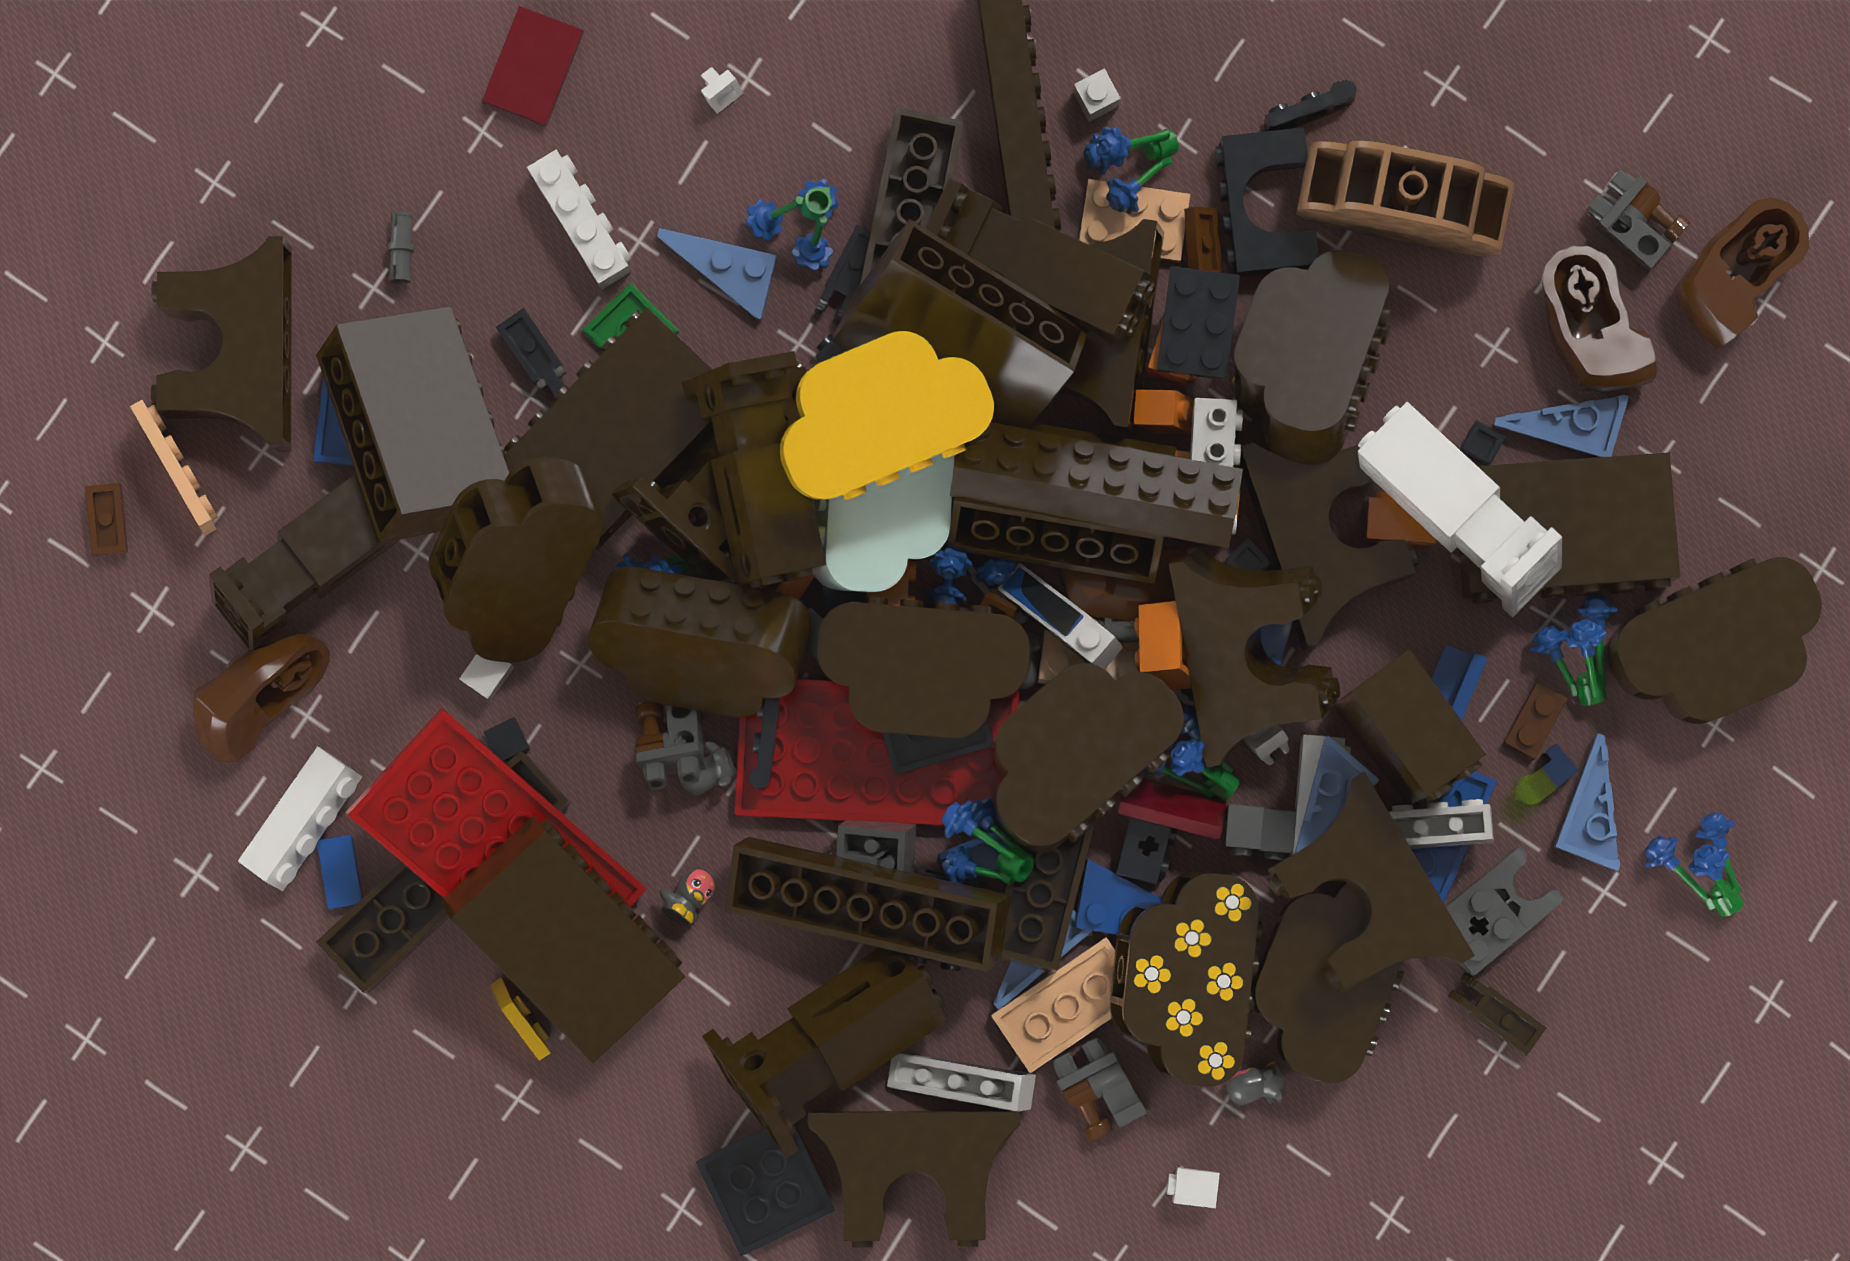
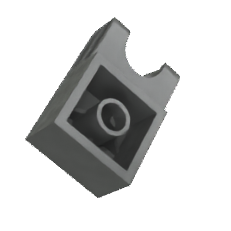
M1522 847L1513 849L1445 905L1475 955L1466 962L1460 963L1470 976H1475L1559 906L1564 899L1557 890L1547 891L1532 901L1522 899L1517 895L1513 887V879L1520 867L1527 862V853ZM1472 918L1475 920L1482 919L1484 922L1482 934L1479 932L1472 934L1469 928L1473 925L1469 921Z

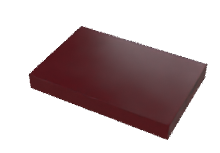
M519 6L482 102L547 127L583 36V29Z
M1144 778L1140 782L1141 784L1128 796L1124 797L1121 794L1119 814L1217 840L1220 839L1227 800L1221 801L1216 797L1210 798L1201 793Z

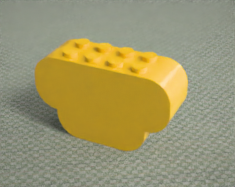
M907 331L893 332L825 360L804 374L796 391V404L801 419L795 421L785 431L780 444V458L790 483L802 495L817 500L831 499L843 495L845 500H849L866 493L865 485L876 481L879 487L899 479L898 471L909 467L912 473L932 465L931 457L941 453L943 459L965 451L964 443L980 436L989 426L994 412L993 397L984 375L971 362L956 357L938 360L934 349L923 337Z

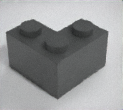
M1229 804L1226 806L1222 848L1230 849L1229 856L1250 857L1252 856V851L1264 852V859L1284 860L1285 854H1293L1297 812Z
M846 820L838 826L837 856L914 873L917 825Z

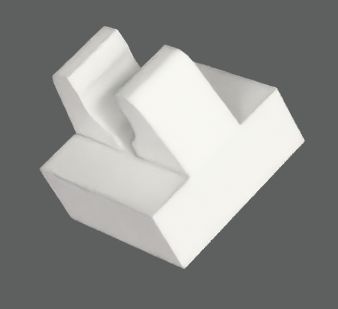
M711 67L701 75L707 85L701 92L716 114L744 93L729 70L719 75Z
M1279 725L1258 730L1243 738L1247 746L1268 765L1274 763L1270 753L1278 747L1285 754L1289 752L1287 743L1289 738Z

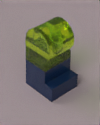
M1557 743L1542 753L1548 762L1533 774L1522 776L1514 783L1513 795L1520 804L1526 806L1537 804L1579 771Z

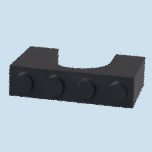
M1304 127L1222 136L1220 146L1215 147L1216 166L1223 167L1224 180H1219L1220 200H1227L1228 214L1222 215L1224 235H1231L1232 248H1226L1228 269L1234 268L1235 275H1240V277L1263 275L1287 267L1308 270L1312 262L1319 257L1316 229L1285 233L1265 231L1250 220L1243 203L1244 190L1256 176L1269 171L1305 168L1308 155Z

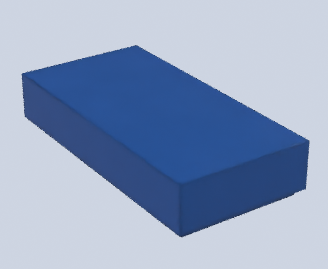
M346 835L318 840L317 846L328 909L356 905L363 896L353 836Z

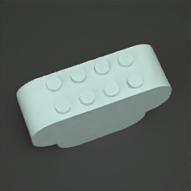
M941 453L931 457L932 465L912 473L909 467L898 471L899 479L879 487L876 481L865 485L866 493L849 500H845L843 495L825 500L812 499L826 565L814 568L816 579L824 586L834 590L883 591L892 587L900 580L905 572L908 559L926 558L939 551L945 544L950 531L952 504L950 490L954 456L943 459Z

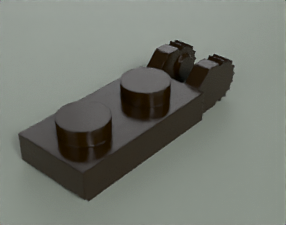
M1464 973L1460 979L1466 986L1482 994V997L1476 1005L1469 1002L1458 991L1452 990L1448 997L1470 1012L1469 1016L1524 1056H1527L1547 1028L1492 987L1487 988L1469 974Z

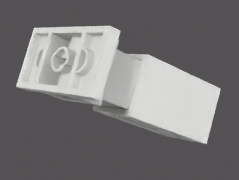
M1406 402L1401 408L1395 406L1384 417L1383 422L1385 424L1376 433L1373 430L1367 433L1359 442L1358 446L1360 449L1357 452L1360 468L1448 551L1452 553L1458 547L1481 569L1482 582L1502 600V608L1514 617L1562 568V536L1552 527L1547 531L1531 516L1524 522L1500 500V487L1410 403Z

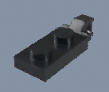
M525 308L496 326V329L533 383L537 384L541 391L549 386L555 395L564 386L560 378L567 373L562 367L564 365Z

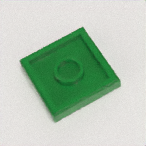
M632 283L625 287L582 329L601 349L610 337L615 335L618 338L627 329L624 324L637 310L643 313L648 307L676 335L679 333V330Z

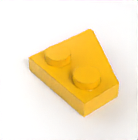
M501 977L490 984L501 1011L537 1059L540 1061L551 1052L545 1041L550 1037L539 1021L533 1024L528 1016L531 1012L520 996L515 998Z

